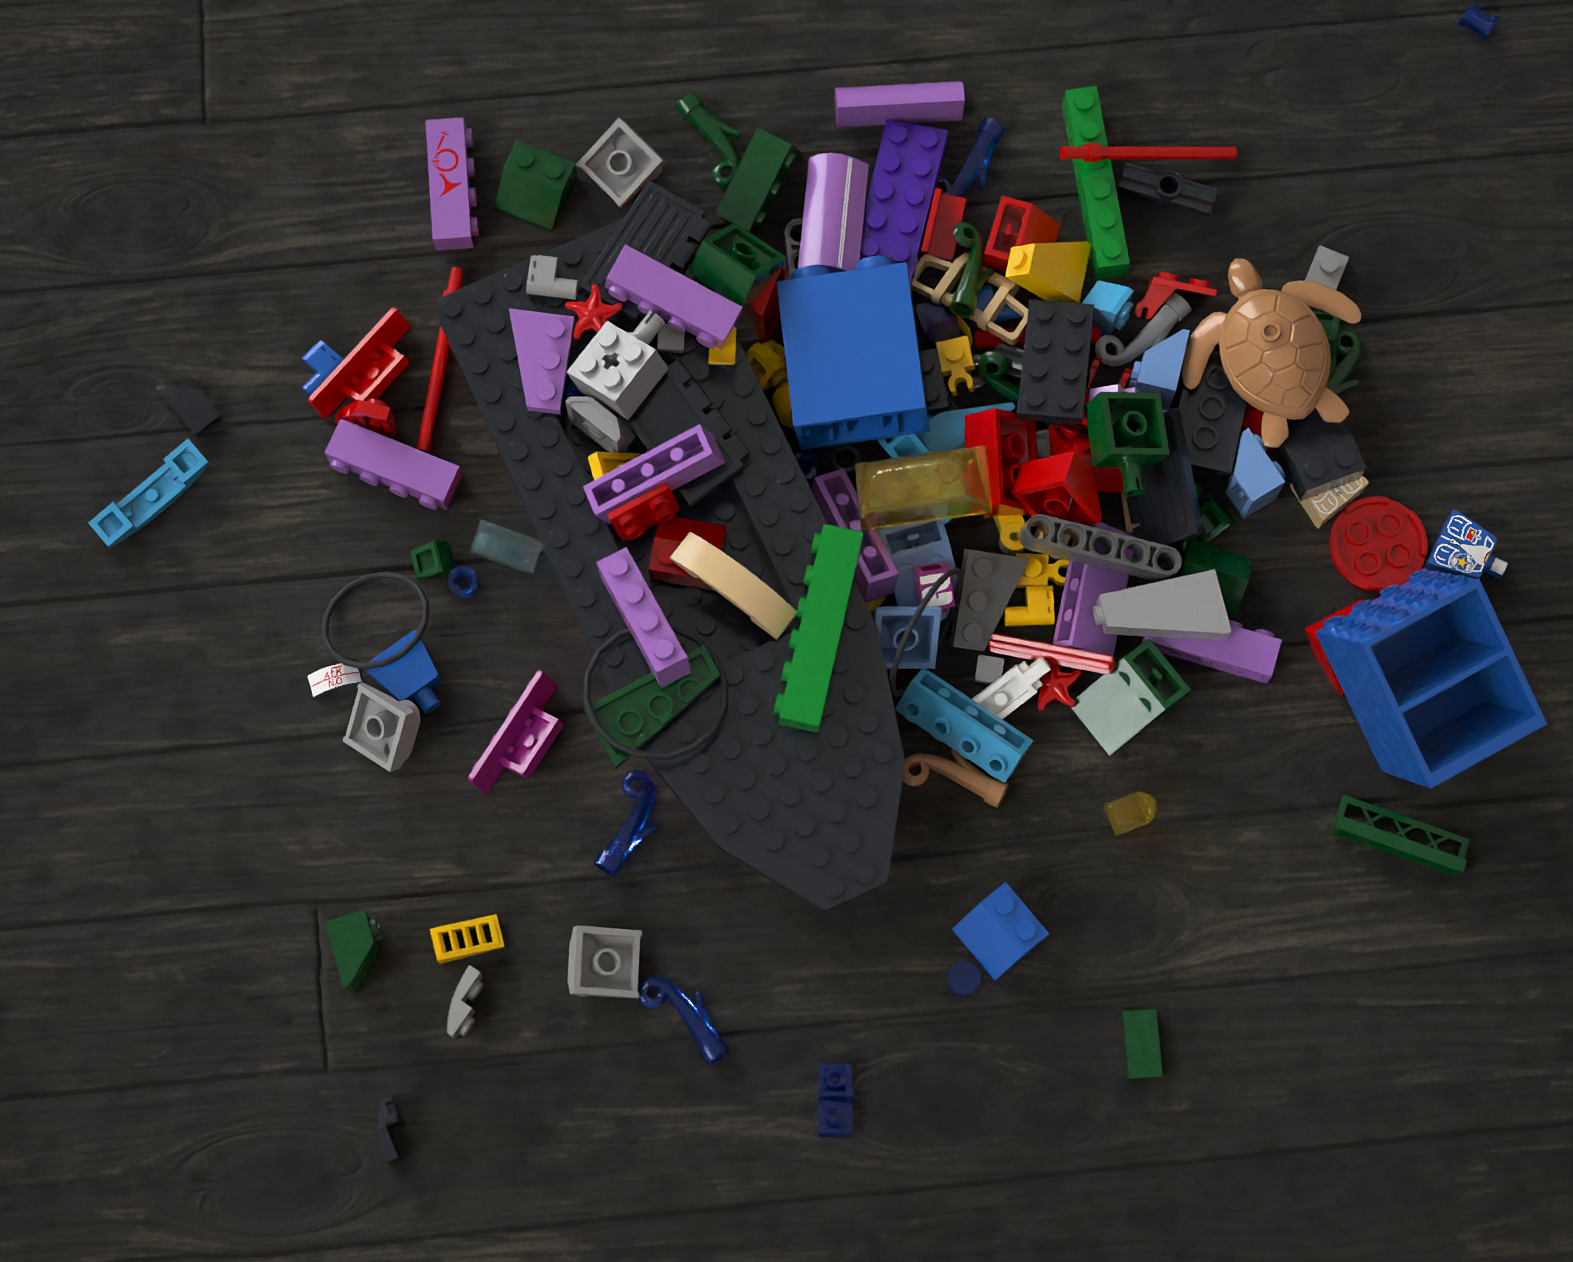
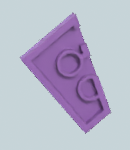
M509 308L527 410L561 414L575 319L573 316Z

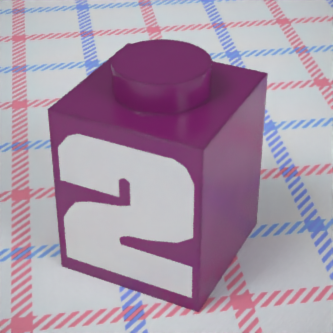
M945 562L912 567L918 606L933 584L947 570H950ZM951 576L938 588L926 607H941V614L947 612V608L955 607Z

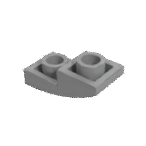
M470 965L456 988L449 1010L447 1033L455 1040L460 1034L465 1036L473 1026L475 1019L472 1016L475 1011L465 1003L468 998L473 1001L484 985L480 982L483 978L481 972Z

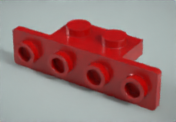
M394 307L391 308L308 398V402L321 417L327 419L346 397L354 402L357 400L368 402L369 399H377L407 367L409 362L405 356L392 348L410 329L409 323L399 310Z

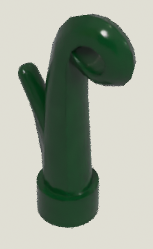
M690 92L676 104L675 109L685 120L688 119L724 157L726 161H722L713 167L711 178L718 187L728 188L741 159L726 135L740 138L741 132L729 127L713 116L703 106L704 103L697 94ZM732 170L731 176L727 178L722 177L720 172Z
M959 222L953 228V237L960 246L970 248V252L958 289L953 293L950 311L958 317L969 318L975 314L978 302L977 295L980 289L995 271L994 268H989L982 272L984 248L981 234L971 223Z
M1347 329L1339 330L1337 351L1338 354L1346 357L1336 366L1335 375H1329L1326 386L1336 395L1360 385V381L1357 379L1344 382L1358 364L1362 354L1360 338L1355 332ZM1340 340L1348 341L1351 347L1342 346Z
M997 352L984 353L978 361L979 373L990 387L1009 400L999 401L997 404L1012 402L1016 407L1015 411H1017L1020 387L1001 377L1007 370L1006 359ZM989 363H995L998 368L991 369ZM1042 421L1044 422L1043 425L1048 428L1050 425H1061L1058 422Z

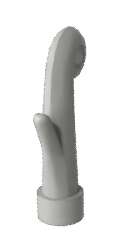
M1174 292L1163 303V307L1125 349L1116 336L1104 335L1096 342L1095 353L1103 357L1101 360L1103 364L1112 367L1126 364L1141 355L1150 346L1152 348L1164 341L1175 324L1191 312V307L1179 294ZM1110 343L1114 346L1115 355H1109L1106 352L1105 347L1107 344Z

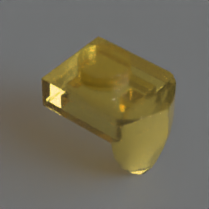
M1137 791L1103 805L1115 835H1121L1150 823L1155 818L1157 812V800L1148 793Z

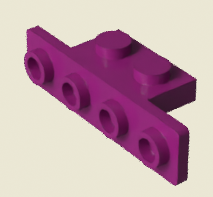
M538 670L533 679L529 681L524 693L510 710L497 734L493 736L489 746L468 776V781L481 792L487 794L504 768L529 780L564 726L559 719L542 711L557 688V684L545 672Z

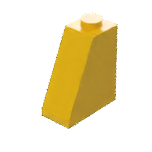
M1035 243L1011 247L1005 277L1046 301L1079 303L1091 243Z

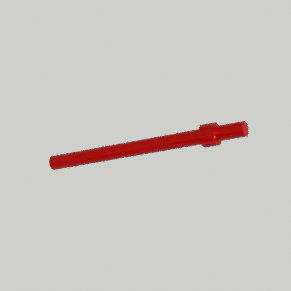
M1085 143L1084 146H1062L1060 156L1061 159H1083L1085 163H1098L1101 159L1235 160L1237 149L1235 147L1101 146L1099 143Z
M451 268L448 288L443 292V297L461 288L463 269ZM441 325L417 449L425 453L430 451L450 346Z

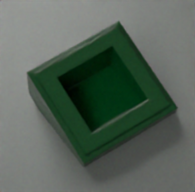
M1212 498L1200 507L1205 532L1200 538L1205 544L1236 524V521L1218 498Z
M434 540L410 551L417 582L456 572L448 542Z

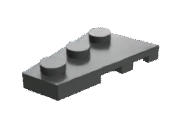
M964 549L961 573L963 575L962 594L954 614L949 646L979 651L985 650L1029 558Z

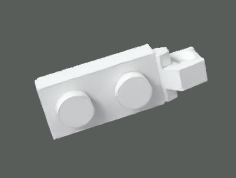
M1040 657L1029 666L1025 661L1019 665L1016 664L972 698V700L1003 719L1037 693V689L1043 685L1039 678L1051 670V666L1043 657Z

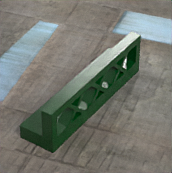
M1346 795L1341 797L1330 831L1331 834L1455 878L1464 872L1467 863L1464 857L1470 839ZM1347 805L1360 809L1365 822L1361 823L1344 817ZM1368 813H1371V814H1374V815H1377V816H1376V817H1373V818H1370V816H1369ZM1382 818L1391 820L1397 833L1392 834L1378 829L1374 826L1373 822ZM1400 824L1408 826V828L1402 830ZM1413 829L1422 831L1429 844L1423 845L1409 840L1405 833ZM1431 835L1439 837L1440 839L1434 841ZM1448 840L1460 846L1457 855L1454 856L1440 851L1437 844Z

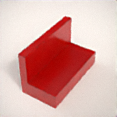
M935 188L921 249L922 256L927 254L948 262L953 261L957 244L953 237V228L955 224L962 222L966 198L943 194L942 189Z

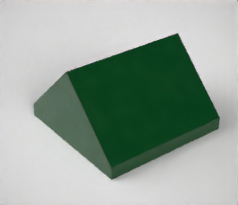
M1189 540L1179 577L1215 569L1227 616L1229 619L1235 620L1249 581L1252 558Z

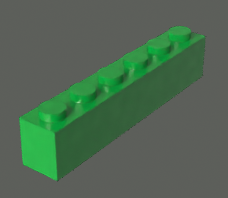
M1097 86L1065 90L1062 108L1069 146H1084L1085 143H1099L1101 146H1108ZM1072 159L1087 242L1091 243L1089 254L1094 281L1125 277L1130 261L1111 160L1101 159L1098 163H1085L1083 159Z
M824 524L822 533H815L811 553L817 554L814 566H807L804 584L809 585L807 598L800 597L796 616L802 617L800 629L792 630L789 649H794L792 662L785 661L781 681L787 682L785 694L778 693L774 713L780 714L779 725L819 733L861 550L863 532Z

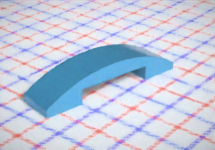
M189 439L185 440L163 459L166 463L118 504L112 502L88 522L109 548L125 540L162 513L197 480L210 464Z

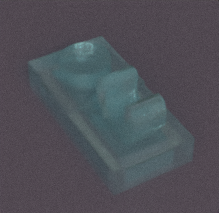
M481 520L470 552L531 574L534 571L542 545L537 539Z

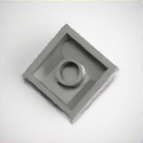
M618 118L576 165L589 175L622 208L649 180H654L660 175L666 162L630 126Z
M570 396L565 401L569 421L607 452H628L627 447L636 436L624 417H617L609 411V408L589 396Z
M359 683L343 742L389 772L398 770L411 755L420 725L419 710L409 700L397 701L365 683Z
M575 926L569 945L568 985L570 994L581 997L639 998L638 971L642 931Z

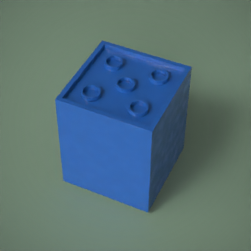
M1421 569L1409 575L1410 581L1400 586L1394 584L1380 591L1381 596L1371 602L1370 600H1364L1355 604L1351 608L1353 612L1343 617L1337 615L1329 618L1323 623L1324 627L1315 633L1381 771L1431 789L1547 725V722L1480 579Z

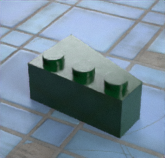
M757 128L715 214L732 223H737L752 233L757 228L761 229L768 217L769 212H767V209L772 200H776L783 181L793 167L800 150L794 145Z

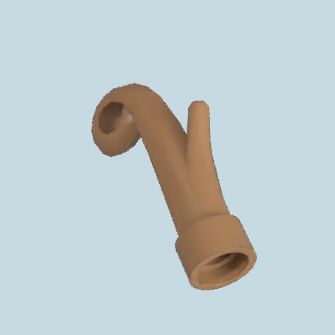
M954 749L951 750V753L956 762L924 753L913 754L905 759L903 782L907 785L919 786L923 784L928 778L929 769L984 798V802L996 808L1002 802L1009 785L997 778L992 779L985 775ZM919 766L921 773L918 776H913L909 773V770L912 767Z

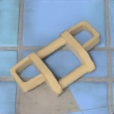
M967 252L963 253L953 263L931 255H923L917 264L911 290L931 299L932 302L939 306L944 304L950 308L953 296L950 292L959 278L962 277L969 254ZM983 265L982 272L989 268ZM927 266L946 272L935 290L916 281ZM994 272L986 282L999 288L984 312L976 308L975 314L969 317V319L975 321L977 327L982 330L989 331L1010 345H1015L1026 330L1028 309L1013 298L1020 285ZM1005 304L1023 317L1014 332H1008L993 323Z

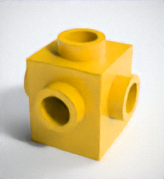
M773 339L763 344L758 342L746 352V357L762 390L772 386L777 388L788 379L784 347Z

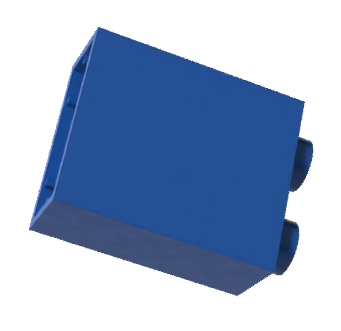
M870 256L859 260L855 264V270L830 273L829 269L824 266L810 265L793 271L789 280L776 281L793 425L801 450L930 432L912 291L906 262L894 264L893 259L890 257Z

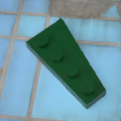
M703 645L686 654L691 673L662 688L652 672L592 703L599 724L617 742L638 751L720 678V673L706 647ZM585 707V708H584V711H585V713H586L588 719H589L590 722H591V719H590V717H589L588 711H587V709H586V707ZM594 728L615 769L632 756L613 747Z

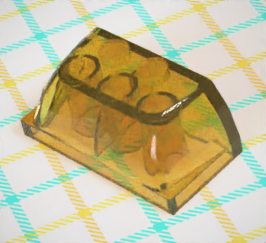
M985 446L922 453L855 464L859 521L862 530L992 513L988 457Z

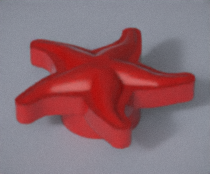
M596 284L591 285L592 293L586 302L574 301L565 303L566 309L575 311L579 316L573 334L575 339H580L582 333L589 330H595L598 333L608 319L623 309L621 303L615 305L602 303V297Z
M1049 663L1051 670L1039 678L1043 685L1038 688L1040 690L1038 710L1044 712L1046 705L1052 701H1059L1067 706L1075 707L1076 702L1070 698L1068 688L1080 678L1081 671L1076 669L1072 673H1062L1058 665Z

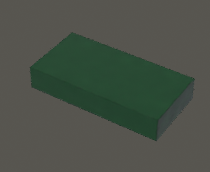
M1156 1009L1123 1011L1122 1023L1128 1080L1162 1078Z

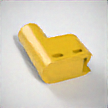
M1027 585L1025 589L1026 606L1006 607L1004 610L1005 626L1054 625L1053 586Z

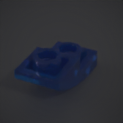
M818 1064L819 1137L853 1136L852 1064Z

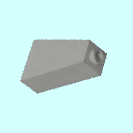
M1215 569L1100 594L1096 606H1093L1095 622L1097 626L1102 625L1104 634L1224 641L1232 633Z

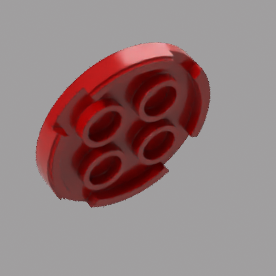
M1383 496L1365 497L1348 505L1335 520L1329 535V553L1338 573L1354 587L1372 593H1380V591L1391 585L1398 584L1400 586L1410 581L1409 575L1421 570L1428 551L1426 530L1417 514L1413 510L1410 511L1404 505L1390 500L1389 497Z

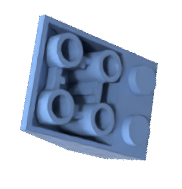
M937 514L877 530L899 573L893 593L896 607H918L912 567L945 562L950 569L956 568L944 523ZM952 575L953 593L955 595L957 577ZM947 608V612L941 614L940 621L946 620L950 608Z

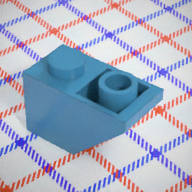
M1098 280L1082 302L1083 304H1094L1092 325H1098L1100 331L1106 335H1111L1115 328L1120 331L1130 317L1129 312L1134 305L1130 301L1134 290L1126 286Z

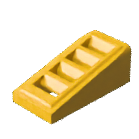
M497 914L430 929L439 964L505 947ZM489 925L493 942L486 943L482 926ZM476 928L480 945L473 946L469 929ZM456 933H463L466 948L460 949ZM449 935L453 951L446 952L443 936Z

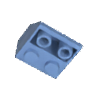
M1249 428L1243 431L1238 441L1231 476L1228 477L1225 492L1243 519L1274 501L1285 483L1283 479L1285 474L1281 466L1276 461L1272 462L1265 452L1267 449L1263 444V440L1257 434L1253 435Z

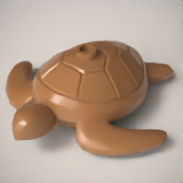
M1235 258L1228 270V281L1231 293L1239 300L1230 309L1228 314L1222 312L1210 314L1201 321L1191 334L1182 362L1181 376L1184 385L1190 390L1195 389L1199 385L1215 347L1220 345L1222 366L1232 388L1243 400L1264 412L1262 418V440L1265 447L1279 448L1289 436L1287 419H1304L1314 408H1316L1325 422L1341 423L1349 415V409L1335 393L1326 388L1331 368L1330 345L1322 324L1312 310L1321 311L1349 324H1356L1361 319L1359 308L1343 293L1317 282L1303 280L1288 282L1283 285L1281 291L1262 289V279L1255 267L1243 258Z

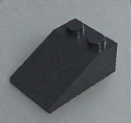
M1316 408L1304 419H1287L1289 436L1276 449L1299 501L1361 478L1366 470V465L1354 438L1343 422H1325Z

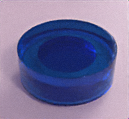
M957 962L948 971L947 984L949 989L956 995H971L980 985V972L970 962Z

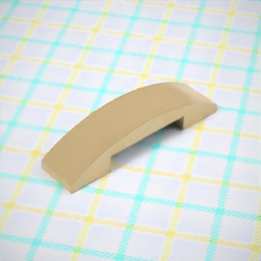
M692 532L688 533L669 558L695 579H701L749 615L751 621L775 639L780 637L797 614V611L758 577L727 554Z

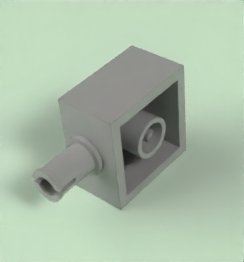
M648 311L633 333H627L606 321L567 370L568 375L582 393L594 398L602 405L629 420L668 370L657 350L648 345L659 330L664 327V320L652 311Z

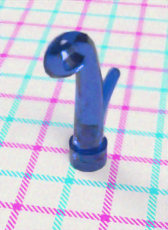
M991 118L983 119L977 130L978 135L954 184L947 178L939 176L937 186L942 185L947 191L943 194L960 197L972 184L977 175L980 187H986L991 155L996 144L1000 142L1006 131L1004 126Z
M641 770L628 772L622 780V790L630 798L640 801L605 849L600 850L593 862L601 871L614 877L618 874L624 864V859L630 851L645 837L659 828L657 823L643 828L654 804L656 792L655 784L651 777ZM635 780L640 781L643 784L644 790H633L631 782Z
M651 977L639 985L638 1000L644 1007L657 1008L668 997L699 1047L700 1056L708 1066L713 1065L728 1054L729 1048L722 1038L717 1036L706 1012L702 991H696L694 1006L691 1000L675 984L667 979ZM653 988L660 990L658 997L654 999L649 998L646 994L648 990Z

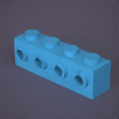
M921 669L914 677L895 708L908 721L917 724L929 732L936 740L944 742L956 750L963 758L971 760L983 768L990 776L999 779L1003 783L1015 771L1034 741L927 669Z

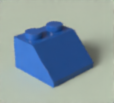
M1006 882L980 902L952 929L994 981L1046 940L1049 935L1047 930Z

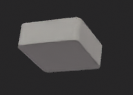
M665 324L658 332V352L683 353L685 332H678L668 326V324Z
M979 655L975 682L992 684L1000 678L1003 672L1004 659Z

